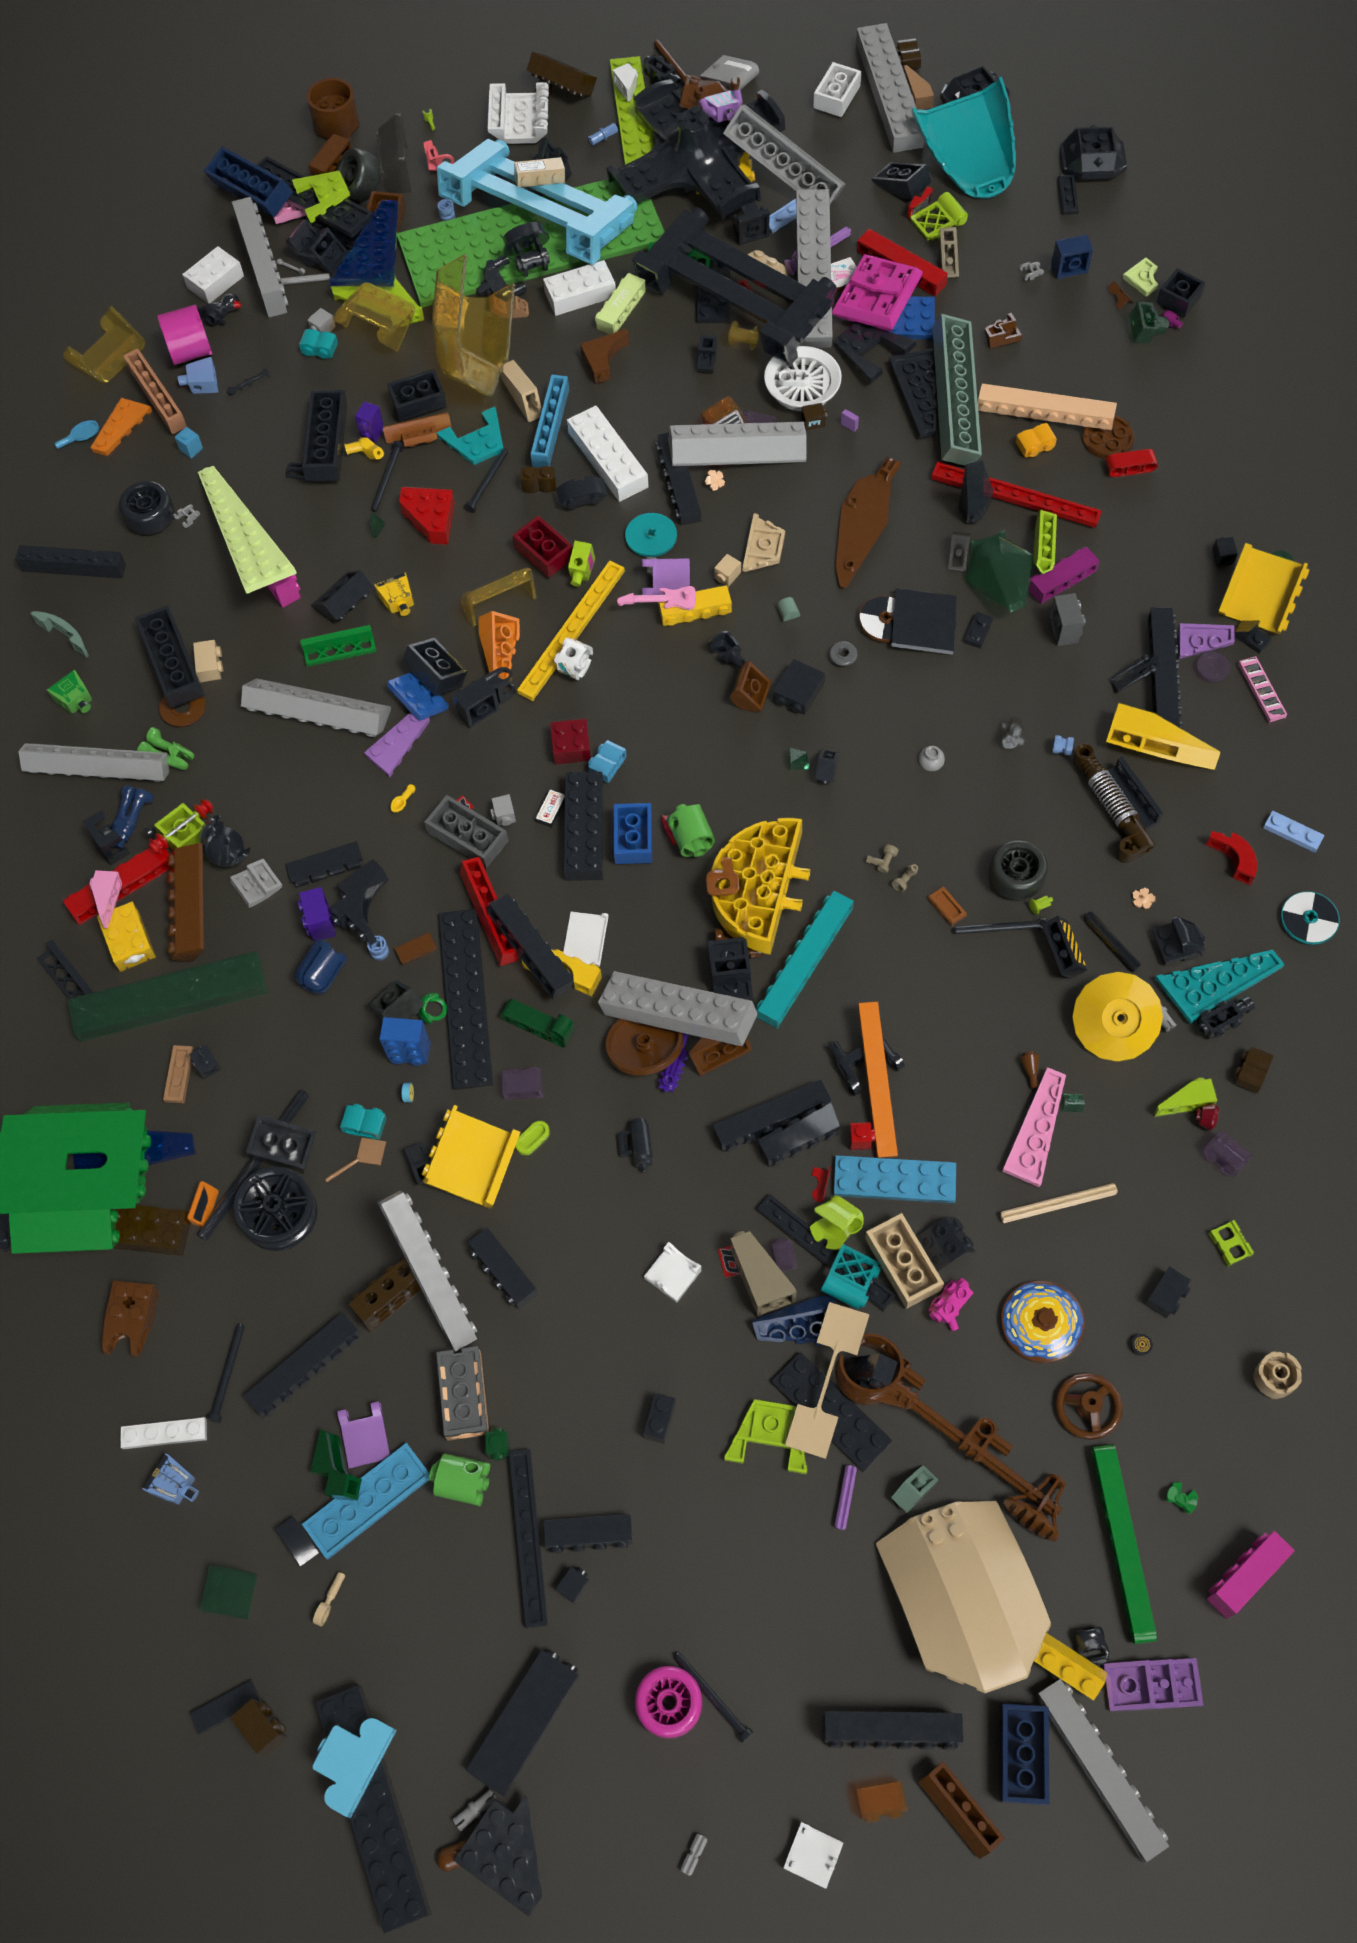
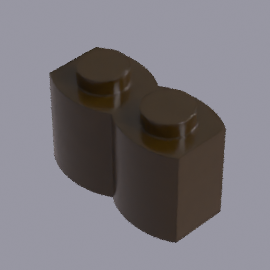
M916 38L897 40L895 48L902 68L904 69L905 65L911 69L921 68V54Z
M524 467L520 469L522 492L536 493L541 491L549 493L556 491L554 467Z
M1253 1046L1250 1047L1249 1051L1245 1050L1240 1060L1244 1063L1242 1067L1238 1066L1234 1077L1237 1078L1235 1084L1258 1093L1274 1055Z

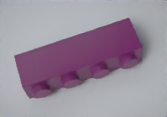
M1087 547L1077 550L1070 557L1060 560L1058 564L1054 565L1053 570L1044 574L1034 575L1030 579L1028 590L1042 604L1097 572L1100 561Z

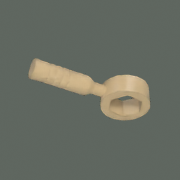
M337 1573L327 1593L325 1603L322 1602L318 1606L313 1618L314 1624L322 1627L326 1622L331 1610L330 1603L335 1598L345 1578L343 1573Z

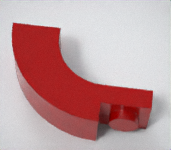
M1212 831L1206 846L1228 855L1235 865L1233 879L1251 885L1257 872V859L1250 844L1234 832L1229 838L1223 833Z

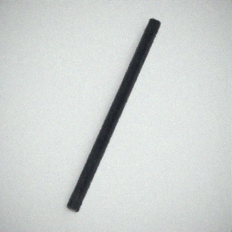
M299 1090L279 1118V1121L291 1123L309 1098L308 1093L304 1090ZM252 1158L249 1160L199 1230L198 1236L203 1240L209 1239L233 1205L241 1184L258 1170L262 1161Z

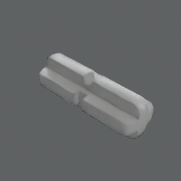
M701 1834L696 1835L689 1849L690 1854H687L681 1867V1871L688 1876L692 1875L699 1860L697 1858L701 1856L707 1843V1838Z

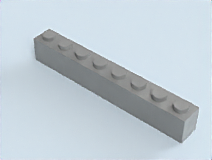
M25 743L18 751L21 770L29 771L30 773L44 772L47 774L59 773L67 776L82 775L84 777L100 776L101 778L146 779L155 782L164 781L169 774L167 753L28 743Z
M398 1191L379 1201L378 1204L450 1347L457 1351L477 1340L475 1335L477 1329L472 1321H468L466 1317L468 1311L464 1304H460L456 1298L459 1296L458 1291L454 1285L450 1286L447 1280L450 1278L449 1273L445 1267L441 1268L438 1262L441 1258L437 1250L431 1248L429 1244L431 1238L426 1230H422L420 1226L422 1220L417 1211L413 1212L410 1206L413 1202L408 1193L404 1194V1192Z
M1059 1679L1038 1693L1036 1697L1043 1707H1049L1050 1719L1141 1861L1148 1862L1169 1847L1166 1842L1168 1837L1161 1827L1157 1828L1153 1822L1154 1815L1147 1806L1144 1807L1140 1802L1139 1798L1141 1796L1134 1785L1130 1786L1125 1779L1127 1774L1120 1764L1116 1765L1112 1759L1113 1752L1106 1743L1103 1744L1099 1739V1730L1093 1722H1088L1085 1717L1087 1713L1080 1702L1076 1703L1072 1697L1073 1691L1069 1684L1063 1683Z

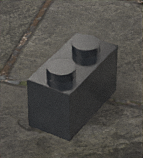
M1169 1266L1145 1305L1166 1319L1170 1314L1175 1315L1180 1307V1304L1177 1303L1180 1297L1185 1298L1191 1289L1188 1287L1191 1279Z
M655 1393L644 1430L645 1439L665 1444L676 1407V1398Z

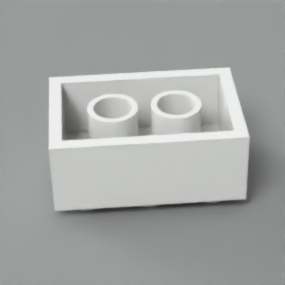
M833 62L814 92L813 108L842 117L860 87L861 71Z
M218 246L182 274L187 289L208 304L244 277L240 262Z

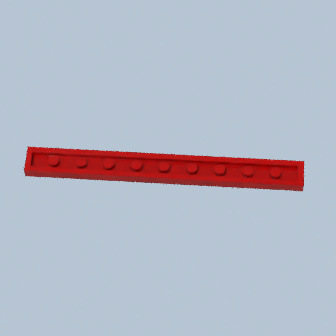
M937 462L931 479L962 488L965 470ZM989 477L994 490L993 498L1037 511L1043 510L1057 514V517L1090 527H1097L1102 510Z

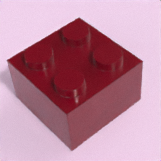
M587 718L550 722L555 765L586 762L591 759Z

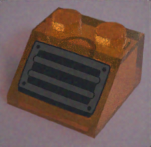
M730 396L725 397L701 412L704 425L747 423L738 405Z

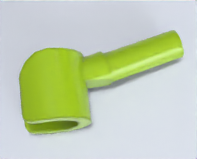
M429 109V113L423 111L424 120L429 122L432 130H435L432 110Z

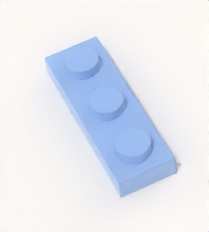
M1273 810L1263 827L1314 853L1324 837L1323 834Z

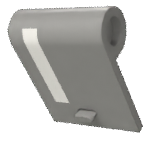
M723 55L702 73L700 77L709 81H719L727 91H734L730 87L731 78L734 83H737V77H739L740 86L738 89L742 90L759 74V68L752 61Z

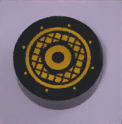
M1138 1334L1132 1339L1130 1346L1134 1354L1146 1356L1151 1352L1153 1343L1147 1335Z

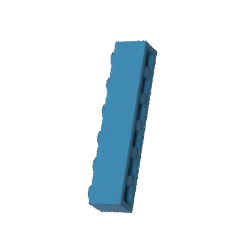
M551 374L531 451L532 467L550 466L569 393L568 376Z

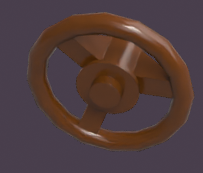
M1092 1373L1075 1374L1065 1380L1057 1391L1055 1402L1057 1416L1065 1429L1076 1437L1088 1440L1104 1438L1112 1433L1121 1421L1123 1405L1120 1394L1110 1381L1100 1375ZM1091 1381L1103 1386L1097 1392L1088 1391L1083 1395L1066 1394L1070 1387L1078 1382ZM1110 1393L1115 1407L1114 1414L1109 1424L1101 1429L1099 1414L1102 1410L1103 1398ZM1064 1403L1076 1406L1079 1415L1089 1419L1091 1431L1079 1429L1070 1422L1065 1414Z

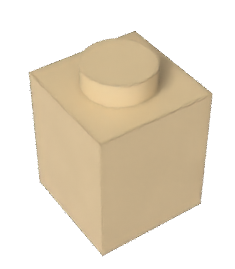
M728 554L715 567V579L728 587L741 573V562Z

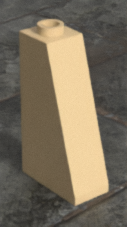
M514 360L500 365L499 370L502 381L526 420L531 422L540 418L542 407L535 385Z

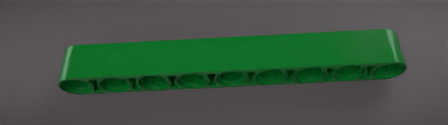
M1114 1444L1092 1447L1094 1468L1131 1640L1134 1645L1156 1642L1155 1624L1117 1451Z

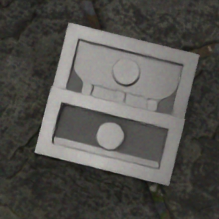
M264 859L247 865V870L230 877L231 884L249 908L264 901L282 888L281 882Z

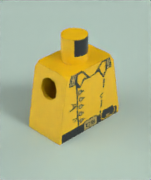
M406 573L374 584L378 597L390 613L399 611L401 616H406L410 613L409 607L413 606L414 603Z

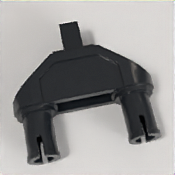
M505 254L495 260L491 259L486 262L484 281L481 282V286L476 288V294L479 298L487 294L492 298L496 296L508 303L514 296L527 291L523 282L512 288L508 287L499 273L498 269L510 264Z

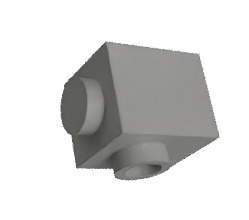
M322 308L308 319L309 329L319 332H331L336 327L333 315Z
M510 794L492 798L494 809L490 810L492 819L497 820L498 826H507L516 822Z

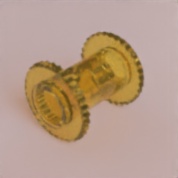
M736 321L733 322L728 335L729 345H733L735 341L750 344V349L754 350L759 340V327L755 326L752 331L739 328Z

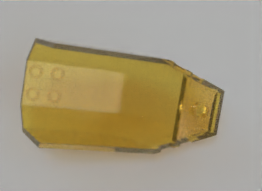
M464 254L436 272L432 314L435 352L441 369L449 378L480 395L490 397L493 395L498 384L499 375L504 370L503 366L509 358L515 284L512 283L487 298L465 297L463 293L467 255Z

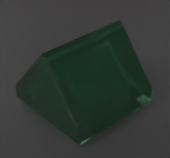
M1064 1094L1062 1096L1063 1112L1083 1113L1085 1106L1083 1095Z

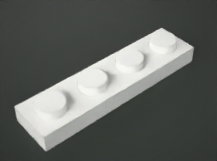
M205 1417L121 1427L122 1449L207 1440V1420Z

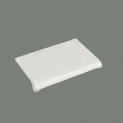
M571 912L563 953L569 957H577L586 964L591 963L600 967L609 915L606 913L595 915Z

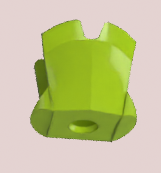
M833 1196L830 1198V1201L815 1208L814 1211L823 1218L812 1224L810 1229L817 1242L822 1239L828 1241L827 1249H841L851 1234L857 1233L862 1228L864 1218L858 1208L840 1196Z

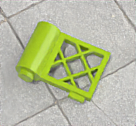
M949 192L943 193L936 202L910 216L911 222L927 241L936 239L940 228L963 225L968 218L967 212ZM935 208L939 211V214H930V211ZM920 217L926 218L925 222H918L916 219ZM928 219H937L936 224L927 223ZM939 220H947L948 223L939 224ZM926 227L935 228L929 234L926 232Z

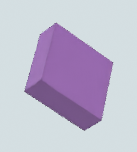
M845 409L841 415V424L855 432L858 429L859 417Z

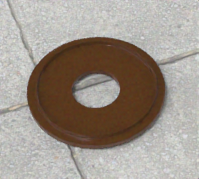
M164 695L159 704L160 715L166 723L172 726L184 727L191 725L203 715L206 708L205 698L202 696L189 701V710L179 713L175 710V707H170Z

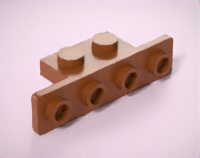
M448 412L384 426L383 431L386 443L403 440L405 446L413 447L418 443H431L438 439L436 432L451 427Z

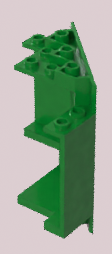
M130 1102L34 1106L24 1115L3 1116L0 1132V1214L9 1213L12 1254L107 1250L115 1247L120 1238L119 1230H116L118 1211L115 1209L135 1208L136 1203H139L143 1196L146 1195L145 1173L148 1171V1160L145 1159V1152L148 1150V1147H151V1136L147 1135L145 1124L146 1110H133V1108H130ZM103 1153L107 1156V1162L101 1168L66 1170L68 1154Z

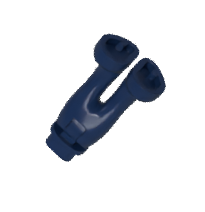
M123 786L121 788L120 794L122 799L112 824L111 832L116 830L122 839L121 842L113 846L118 849H123L124 844L128 843V838L131 837L135 830L142 806L144 804H151L155 798L151 793L140 788L135 790L131 786ZM132 800H133L130 813H129L128 816H127L128 809H129V807H130V805H131V802H132Z

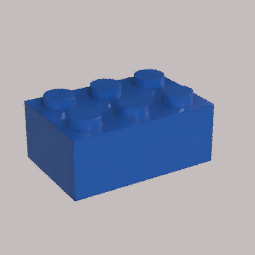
M651 803L614 804L615 864L652 863Z
M383 1017L380 1041L388 1060L394 1064H402V1062L410 1063L414 1066L427 1064L431 1042L423 1020Z

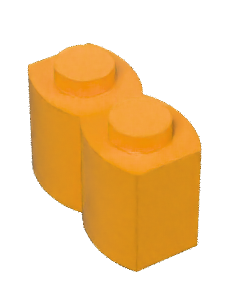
M1044 423L1019 433L1016 437V444L1025 458L1035 457L1039 452L1052 450L1057 438L1048 423Z

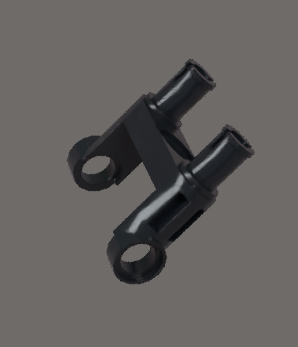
M883 1037L885 1060L891 1068L893 1067L898 1072L905 1068V1064L901 1056L893 1052ZM837 1040L834 1041V1045L830 1043L827 1048L836 1059V1066L845 1078L849 1091L853 1096L861 1093L862 1090L858 1083L859 1079L852 1068L865 1062L863 1046L846 1054Z

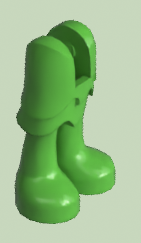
M155 727L150 728L146 737L147 742H141L137 750L161 752L153 747L166 750L170 753V755L167 754L169 766L180 770H186L189 765L179 756L189 761H192L195 756L190 750L182 747L179 743L173 741L172 744L162 739L160 730Z

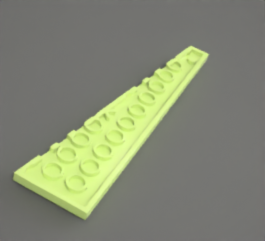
M211 466L199 471L198 474L246 593L296 574L297 572L293 565L217 469Z

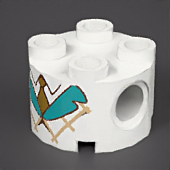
M566 638L561 652L557 653L554 659V663L557 664L559 672L579 680V677L582 678L591 663L589 654L593 656V648L575 639Z

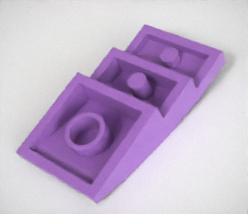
M1197 1658L1104 1664V1669L1108 1673L1106 1684L1110 1711L1204 1706Z

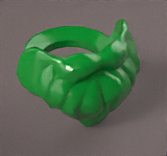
M428 993L422 997L421 1001L424 1005L420 1008L418 1014L425 1023L431 1024L433 1021H438L445 1017L447 1005L444 1000L439 998L438 993ZM428 1001H436L442 1005V1012L439 1016H431L425 1012Z

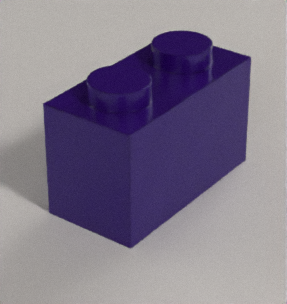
M364 401L355 415L360 438L365 437L376 443L384 427L380 408Z

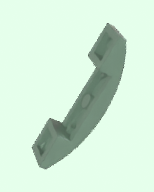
M37 611L31 613L37 625L48 632L54 627L70 638L69 641L74 650L86 658L89 656L82 638L69 623L49 613Z

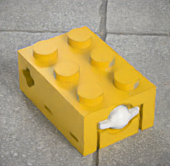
M133 901L114 909L108 928H104L100 916L97 915L112 959L120 972L126 970L127 967L129 969L148 961V959L156 958L139 911Z

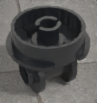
M530 222L509 230L503 236L504 254L516 256L514 260L517 270L522 272L524 277H528V270L534 267L542 266L544 271L548 270L550 258L547 249L542 246L549 241V233L544 231L541 223Z

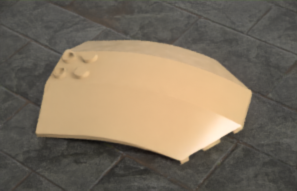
M958 1501L910 1518L876 1543L927 1671L932 1673L938 1672L947 1676V1679L962 1685L966 1683L976 1687L978 1691L988 1693L1028 1678L1034 1659L1037 1658L1043 1644L1042 1641L1045 1634L1049 1631L1051 1621L1025 1558L997 1501Z

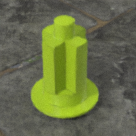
M1046 895L1037 900L1030 899L1029 907L1035 915H1038L1039 910L1051 906L1050 902L1053 901V898H1048Z

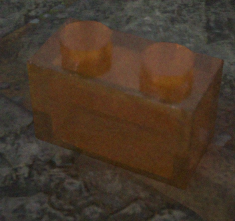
M902 1781L856 1790L861 1819H866L867 1823L881 1821L880 1816L889 1814V1819L903 1817L902 1812L907 1811Z

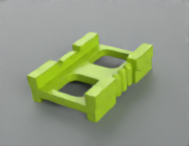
M1235 1220L1208 1233L1214 1245L1218 1244L1220 1252L1223 1253L1221 1257L1227 1267L1254 1254L1249 1243H1246V1239L1240 1233L1241 1230ZM1228 1227L1234 1237L1224 1241L1219 1231ZM1239 1245L1244 1251V1255L1235 1259L1229 1249Z

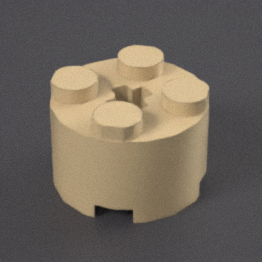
M1275 1351L1266 1355L1258 1363L1253 1373V1380L1258 1389L1271 1399L1284 1398L1297 1389L1301 1383L1302 1368L1297 1359L1291 1354Z

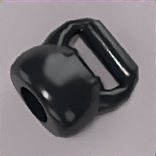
M1096 1626L1077 1630L1074 1633L1077 1645L1076 1652L1083 1656L1085 1652L1088 1653L1102 1649L1104 1655L1086 1659L1095 1665L1106 1664L1109 1659V1648L1105 1642L1103 1629Z

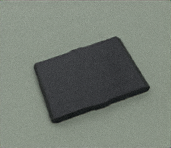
M896 587L892 615L891 646L953 655L957 625V596Z

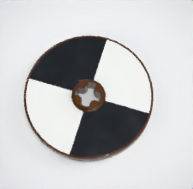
M873 597L861 607L859 624L864 633L870 638L880 642L892 641L894 597Z

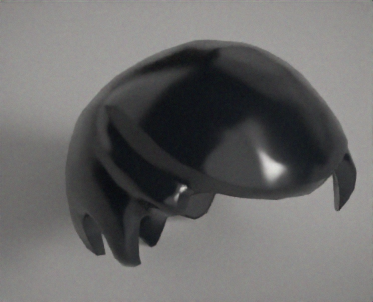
M215 815L204 823L199 832L198 840L199 843H202L204 855L215 865L221 867H231L241 863L249 855L251 848L249 847L245 850L240 834L232 828L223 826L224 822L218 821L222 816Z

